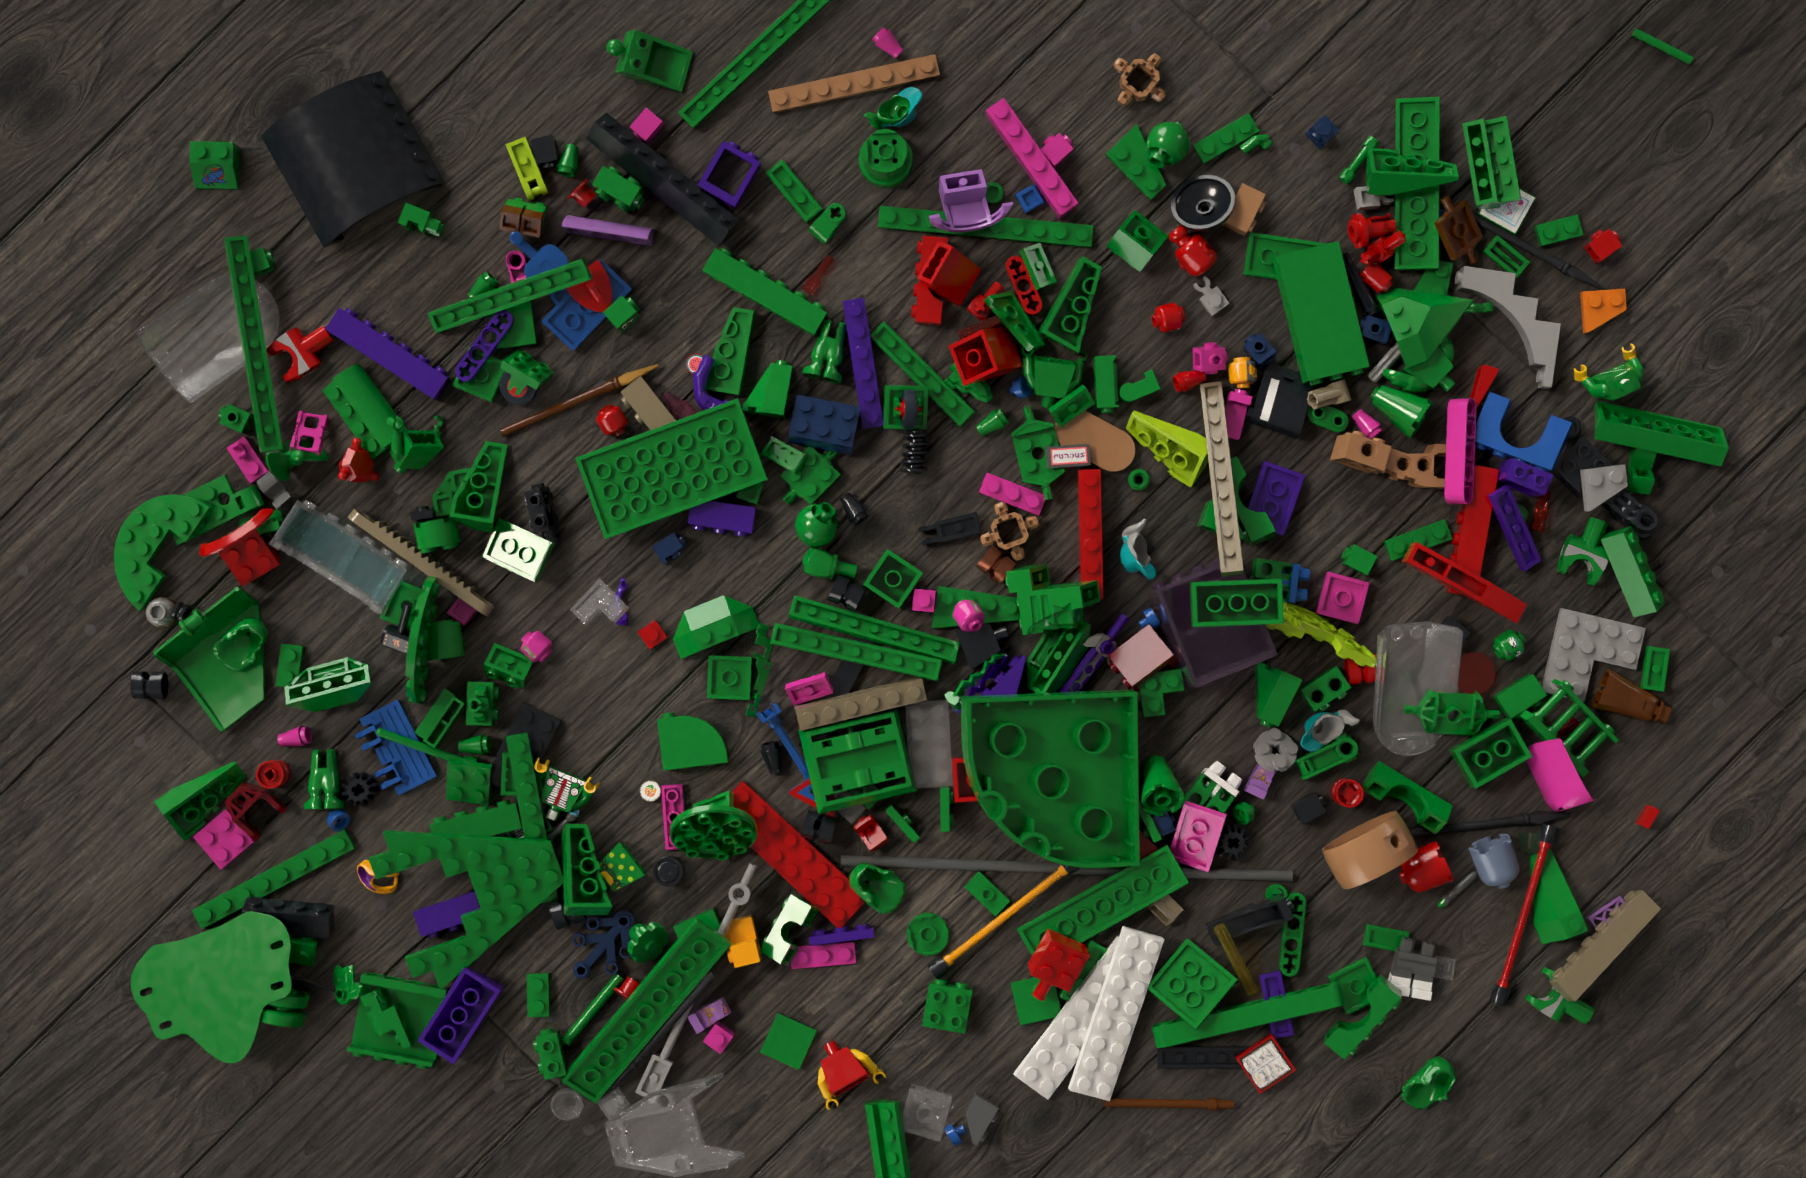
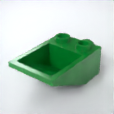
M638 30L626 32L623 43L618 39H612L607 43V52L611 56H619L616 74L639 82L682 92L693 51Z

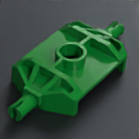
M1032 405L1028 406L1029 413L1025 406L1023 407L1026 418L1025 423L1011 433L1022 480L1024 483L1041 486L1045 500H1049L1047 493H1049L1050 499H1054L1050 487L1051 483L1065 473L1064 468L1047 469L1045 447L1059 446L1054 424L1036 420L1033 415ZM1037 447L1042 448L1045 452L1044 457L1039 460L1032 456L1033 450Z
M1428 689L1419 705H1404L1405 709H1403L1404 714H1417L1425 733L1475 735L1479 732L1486 718H1500L1499 710L1485 709L1478 691H1474V694L1434 692L1432 689ZM1451 711H1459L1455 719L1448 718V714Z

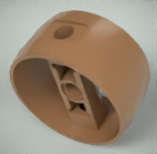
M1392 811L1375 817L1340 835L1323 847L1322 852L1339 885L1343 889H1351L1395 869L1412 858L1418 852V849L1404 820L1397 811Z

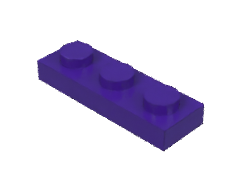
M869 924L856 925V929L849 930L847 926L836 927L834 932H826V929L814 930L813 934L809 935L810 946L875 937L874 926L869 927Z
M1280 970L1259 974L1265 1001L1269 1000L1268 997L1280 994L1286 996ZM1291 1018L1269 1023L1271 1034L1275 1039L1294 1035Z

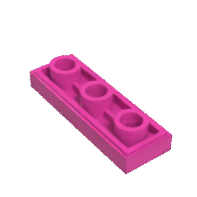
M683 784L661 785L666 850H676L678 848L674 846L670 838V826L673 821L671 814L675 813L678 816L685 811Z

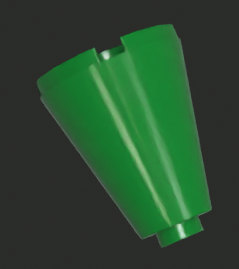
M1384 385L1380 388L1376 387L1370 396L1373 399L1371 404L1409 439L1416 434L1425 420L1427 414L1425 412H1429L1433 405V401Z
M1151 756L1144 762L1141 804L1145 812L1151 815L1163 816L1164 812H1176L1185 802L1184 792L1166 760L1161 756Z

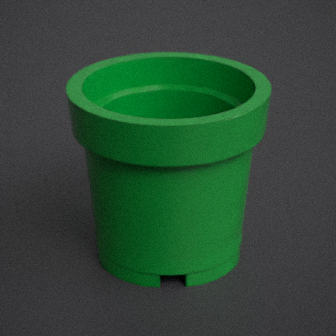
M881 129L874 132L863 143L858 156V166L862 176L870 184L880 188H892L903 183L910 175L913 168V153L907 141L899 134L890 129ZM878 159L879 163L875 164L874 160ZM893 159H897L898 162L893 163Z

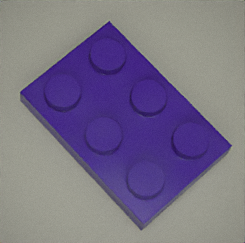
M1263 461L1247 508L1254 512H1266L1275 529V534L1284 536L1305 475Z

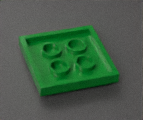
M1187 938L1150 981L1147 989L1192 1028L1197 1030L1237 983L1238 979Z

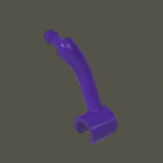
M625 578L620 579L616 592L615 618L617 625L628 624V613H622V598L628 586Z

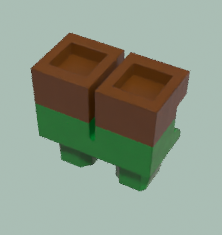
M521 198L508 199L501 210L499 229L509 232H519L521 229V234L540 238L542 226L545 225V204L540 202L528 203Z

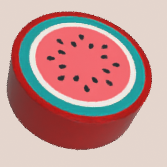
M692 354L687 358L686 369L690 374L693 375V372L697 371L703 358L702 355Z

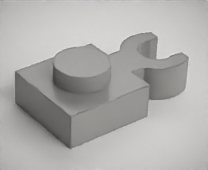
M1367 186L1356 187L1353 190L1357 211L1378 209L1380 203L1390 205L1394 201V198L1389 199L1385 195L1375 196L1368 194Z
M1204 276L1202 280L1205 282V287L1201 288L1195 283L1193 288L1196 292L1203 294L1199 301L1212 317L1227 306L1229 302L1217 286L1213 289L1210 288V280Z

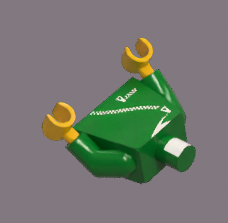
M1630 344V351H1625L1624 347H1622L1623 357L1628 362L1593 377H1587V367L1581 365V371H1577L1574 368V379L1582 382V385L1593 397L1616 400L1641 388L1639 382L1644 378L1645 372L1639 359L1636 357L1635 346Z

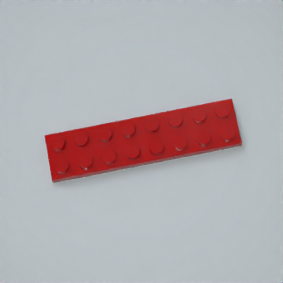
M742 781L732 793L734 794V807L748 813L757 824V838L751 848L812 905L819 908V911L837 928L842 927L865 901L854 890H851L849 878L805 837H801V834L749 785Z

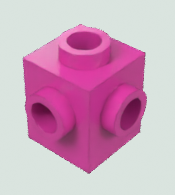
M1216 342L1204 343L1203 347L1193 348V369L1205 372V374H1217L1218 370L1226 369L1225 363H1227L1228 357L1224 347L1217 346Z

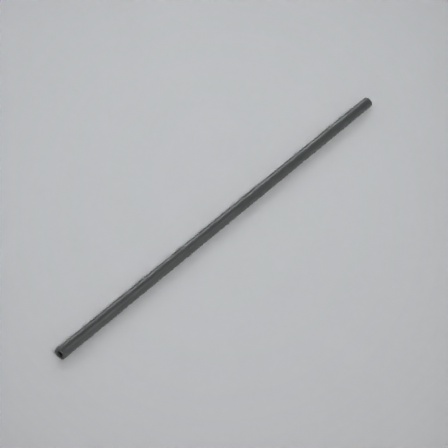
M841 855V866H857L860 863L866 862L876 867L1030 873H1055L1058 867L1061 866V864L1053 862ZM1125 867L1080 868L1073 874L1113 875ZM1181 867L1186 878L1293 881V871L1210 868L1209 872H1205L1194 867Z

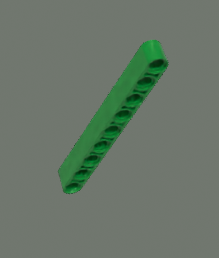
M1331 982L1285 993L1286 996L1280 994L1268 997L1269 1000L1266 1001L1263 998L1216 1009L1211 1012L1197 1030L1192 1028L1182 1018L1154 1024L1151 1028L1156 1047H1169L1342 1006L1345 1002L1340 983Z

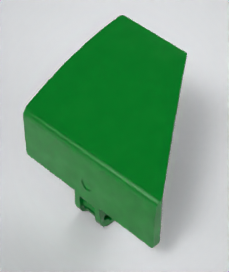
M239 586L230 591L204 613L197 608L193 610L192 615L178 622L182 630L153 652L157 659L176 672L221 732L226 731L265 700L264 646L260 649L255 664L251 663L250 666L243 668V671L230 670L229 667L224 666L213 654L215 642L225 632L241 622L242 619L255 617L261 621L259 601Z

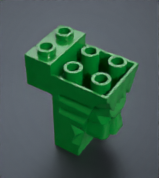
M1048 564L1023 566L1006 572V585L1009 593L1017 592L1016 603L1020 611L1019 624L1023 635L1042 633L1058 628H1077L1083 620V608L1101 602L1098 580L1051 585Z

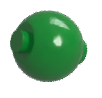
M1163 122L1156 125L1150 131L1146 143L1147 151L1150 155L1149 162L1157 168H1163L1165 165H1174L1183 160L1188 153L1190 141L1182 124L1178 122Z
M826 502L806 506L798 513L795 520V531L803 544L811 547H821L834 539L838 529V522L835 516L836 511L832 505Z

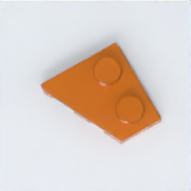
M1625 289L1580 292L1583 334L1594 330L1627 310Z

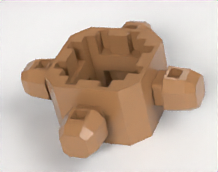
M1152 54L1147 59V62L1143 59H1134L1130 66L1123 58L1116 60L1113 64L1114 69L1119 73H1123L1119 80L1120 89L1123 90L1118 97L1117 102L1125 107L1132 101V98L1136 101H1145L1149 94L1156 102L1163 100L1166 96L1165 91L1160 87H1156L1160 80L1159 71L1156 70L1162 60L1160 56ZM1136 68L1139 70L1141 68L1153 80L1143 92H1138L1127 81V78Z
M1004 502L997 503L994 509L999 518L994 519L991 524L992 533L989 534L988 532L980 537L982 546L992 545L995 541L997 547L1002 550L1011 548L1012 552L1010 553L1015 561L1023 559L1024 551L1023 548H1020V545L1025 543L1029 536L1027 529L1032 530L1039 526L1037 517H1028L1026 521H1023L1022 516L1016 512L1008 514V508ZM1015 518L1023 538L1003 545L996 525Z

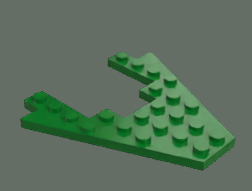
M386 830L383 831V835L389 851L369 857V862L376 879L438 858L446 878L468 871L481 908L461 915L467 935L405 956L412 978L433 971L440 989L444 988L461 973L464 967H468L563 884V874L551 840Z

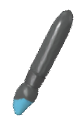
M579 809L569 812L566 818L547 834V840L552 842L563 831L565 824L574 822L578 818Z

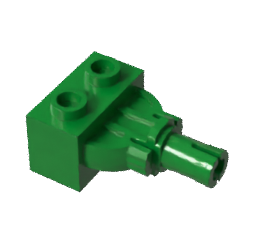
M467 682L466 725L493 726L495 721L499 720V708H496V700L500 698V687H497V682Z

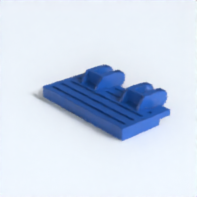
M399 699L360 718L359 720L363 727L371 723L373 725L355 734L356 739H361L373 731L376 734L378 728H383L421 742L418 735L415 734V729ZM377 736V739L361 746L362 751H365L382 742L383 745L375 749L382 765L391 761L393 763L374 773L377 778L394 769L397 777L383 782L380 785L382 790L402 781V784L394 787L399 796L438 776L428 755L424 752Z

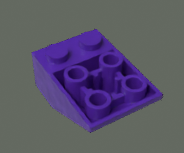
M1024 655L1020 658L1015 656L1008 664L1009 670L1006 673L1001 671L993 680L996 684L991 689L986 687L979 696L1017 694L1026 657Z

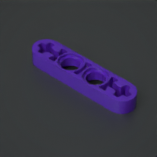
M502 310L493 316L455 369V374L460 381L464 383L473 381L514 325V318L509 311ZM507 315V320L509 321V323H503L500 326V330L503 331L500 334L497 329L493 328V325L495 324L498 328V326L501 323L499 318H504ZM489 332H494L497 335L494 343H487L485 340ZM477 349L484 351V357L480 361L473 359V352ZM468 359L473 364L478 365L476 368L470 367V376L465 375L462 377L461 369H467L470 366L467 362Z

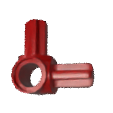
M1397 231L1388 238L1382 236L1367 246V251L1361 254L1362 259L1360 262L1366 265L1372 262L1377 264L1384 262L1394 255L1395 248L1406 241L1405 233Z
M994 282L983 296L977 295L966 310L980 322L986 320L993 311L983 300L990 295L1003 293L1005 288L999 282Z

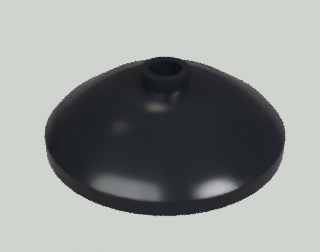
M1201 175L1185 181L1178 187L1172 197L1171 210L1177 223L1184 228L1192 231H1207L1222 225L1228 220L1234 211L1236 197L1232 186L1223 178L1214 175Z

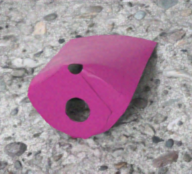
M1561 739L1542 741L1527 747L1532 757L1526 761L1546 804L1552 811L1559 812L1595 801L1585 788Z

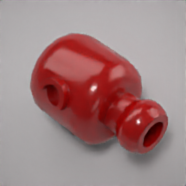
M1181 225L1169 234V239L1179 246L1175 255L1180 267L1191 276H1200L1217 261L1215 250L1202 235L1195 234L1191 237L1188 234V229Z

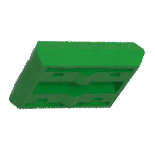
M897 707L802 731L798 730L818 814L917 791ZM890 720L889 725L853 733V727L872 724L876 721ZM883 728L882 730H879L880 734L876 735L875 730ZM845 729L848 731L846 735L812 742L811 739L821 734H830ZM831 740L830 742H827L828 747H824L822 742ZM893 772L890 774L891 778L887 779L885 773ZM904 777L905 783L872 792L867 791L868 786ZM841 784L838 786L839 791H834L832 786ZM851 789H862L863 794L826 802V795Z

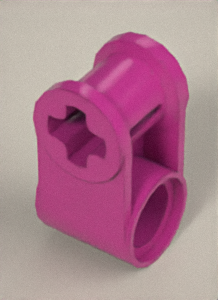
M511 251L506 256L511 283L526 278L524 268L528 260L520 251ZM515 256H521L522 263L518 267H514L511 262Z

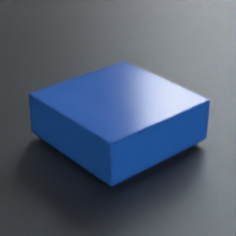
M1034 184L1015 194L1025 214L1045 203Z

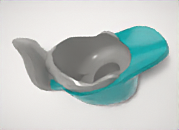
M1144 518L1141 522L1131 525L1123 531L1122 538L1124 544L1120 551L1121 564H1123L1128 572L1135 573L1141 571L1148 580H1152L1156 572L1150 563L1151 558L1147 553V544L1141 534L1147 523Z
M1338 710L1335 713L1320 712L1314 714L1305 722V734L1301 739V746L1307 751H1316L1339 737L1344 730L1345 724L1353 726L1358 724L1360 720L1353 717L1346 710Z

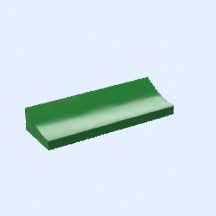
M1596 400L1594 406V439L1722 466L1729 449L1723 428Z

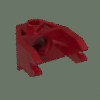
M242 782L227 798L225 804L228 812L231 814L232 822L257 841L262 835L245 819V812L257 799H263L282 814L288 808L267 788Z

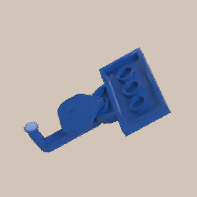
M511 233V243L516 244L531 259L524 268L526 278L568 263L566 255L556 246L548 244L537 252L523 239L521 233ZM600 259L599 262L610 280L612 305L621 296L625 297L632 288ZM562 289L550 294L556 306L541 322L574 351L606 316L602 312H595L585 308L576 302L566 289Z

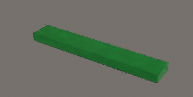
M884 321L870 334V339L918 386H928V396L959 427L975 413Z

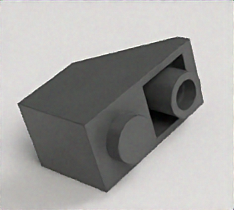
M975 1092L965 1109L972 1142L976 1146L979 1141L983 1143L989 1133L986 1129L990 1123H995L1000 1114L998 1112V1104L978 1092Z

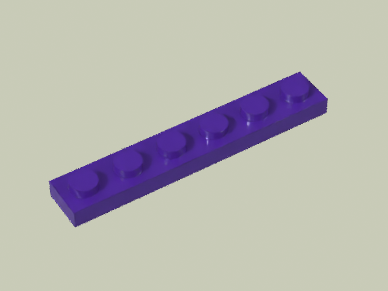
M864 298L843 301L862 429L883 426Z

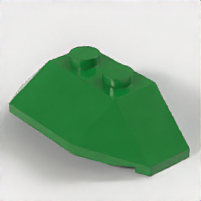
M723 595L684 611L673 641L680 658L683 659L757 629L759 622L753 607Z
M1082 620L1078 627L1074 629L1058 628L1045 631L1026 661L1027 688L1035 693H1054L1066 684L1088 650V647L1083 646V644L1090 637L1091 625Z
M346 657L306 668L291 683L284 687L286 705L291 708L319 712L356 702L371 685L369 665Z

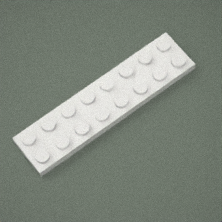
M1125 926L1122 927L1068 1087L1070 1091L1110 1101L1164 942L1163 937Z
M1118 936L1013 1073L1015 1077L1047 1100L1078 1060L1119 938Z

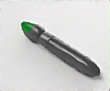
M1477 871L1469 873L1446 895H1443L1437 907L1442 908L1449 905L1452 899L1477 878Z

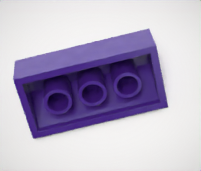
M464 967L417 1041L455 1064L505 987L487 975Z

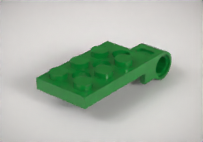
M222 475L184 494L185 496H192L209 502L213 507L192 539L265 506L257 485L247 487L236 493L228 475ZM224 493H227L230 497L227 505L221 501V496ZM171 532L177 545L186 543L174 532Z

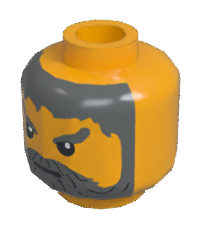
M1250 357L1234 358L1233 362L1228 365L1229 382L1237 385V389L1250 388V384L1257 381L1256 363L1251 361Z

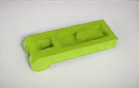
M523 137L505 144L528 201L535 199L537 195L548 194V189L536 164L527 138ZM536 180L538 186L530 188L529 183Z

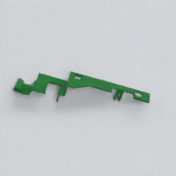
M759 623L757 626L755 644L766 648L763 655L754 653L753 656L757 659L756 666L759 673L754 690L758 692L757 694L752 693L755 696L751 697L755 701L753 705H748L745 714L754 718L772 666V662L768 660L774 645L770 644L771 640L765 636L769 626ZM752 706L755 707L754 711H751Z

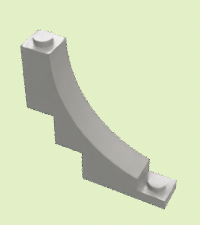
M1469 266L1462 267L1455 276V284H1458L1457 290L1468 292L1488 302H1493V305L1508 317L1523 340L1529 366L1541 367V370H1538L1536 375L1538 388H1552L1561 324L1535 320L1538 298L1513 295L1516 273Z

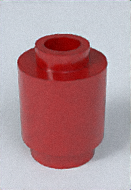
M1369 264L1360 274L1364 278L1363 281L1378 293L1381 290L1386 292L1393 284L1391 281L1393 276L1378 264Z

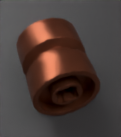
M992 545L975 567L984 574L989 573L990 579L1000 585L1007 576L1006 572L1012 570L1016 563L1008 557H1002V552Z

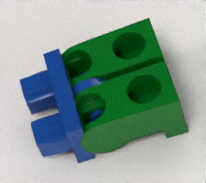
M1261 558L1253 559L1251 578L1282 579L1283 602L1295 603L1307 600V590L1298 589L1297 585L1298 580L1309 581V569L1300 567V564Z

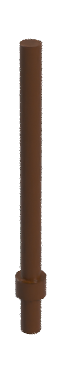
M1111 1098L1110 1101L1104 1100V1107L1201 1108L1208 1111H1217V1109H1234V1100H1217V1098H1207V1100Z

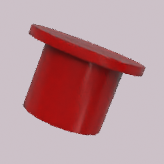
M587 179L567 197L568 199L573 197L582 208L596 196L585 184L588 181Z
M627 977L619 989L614 988L613 990L627 1000L640 984Z

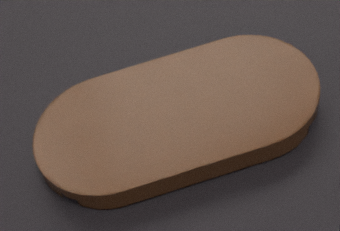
M1087 411L1082 412L1061 428L1055 423L1054 429L1060 446L1089 444L1090 463L1105 471L1115 472L1123 470L1133 461L1135 445L1129 434Z

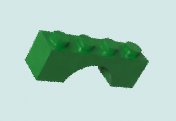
M1236 456L1230 460L1237 520L1244 534V542H1249L1250 546L1253 547L1275 537V529L1266 512L1251 511L1240 501L1238 492L1246 481V473Z
M1380 761L1368 772L1363 785V791L1380 801L1386 797H1395L1407 803L1414 811L1417 823L1434 834H1437L1448 821L1452 809L1451 804Z
M1382 975L1367 989V999L1371 1006L1368 1014L1357 1022L1348 1023L1338 1020L1324 1035V1044L1343 1059L1348 1055L1352 1056L1358 1050V1044L1362 1040L1366 1041L1372 1035V1029L1377 1024L1381 1025L1387 1018L1386 1014L1391 1009L1395 1010L1402 1001L1401 990Z

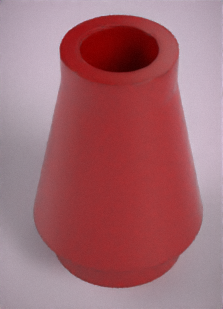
M1198 370L1177 372L1172 379L1176 391L1185 393L1199 383L1206 381L1205 372Z

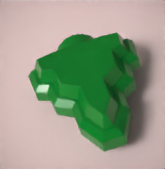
M953 363L949 367L952 373L944 382L951 389L957 388L963 394L970 393L975 399L984 403H988L993 398L990 386L985 380L964 386L956 364Z

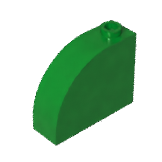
M675 712L664 713L662 718L657 719L663 771L729 762L728 750L723 736L708 721L695 716H675Z

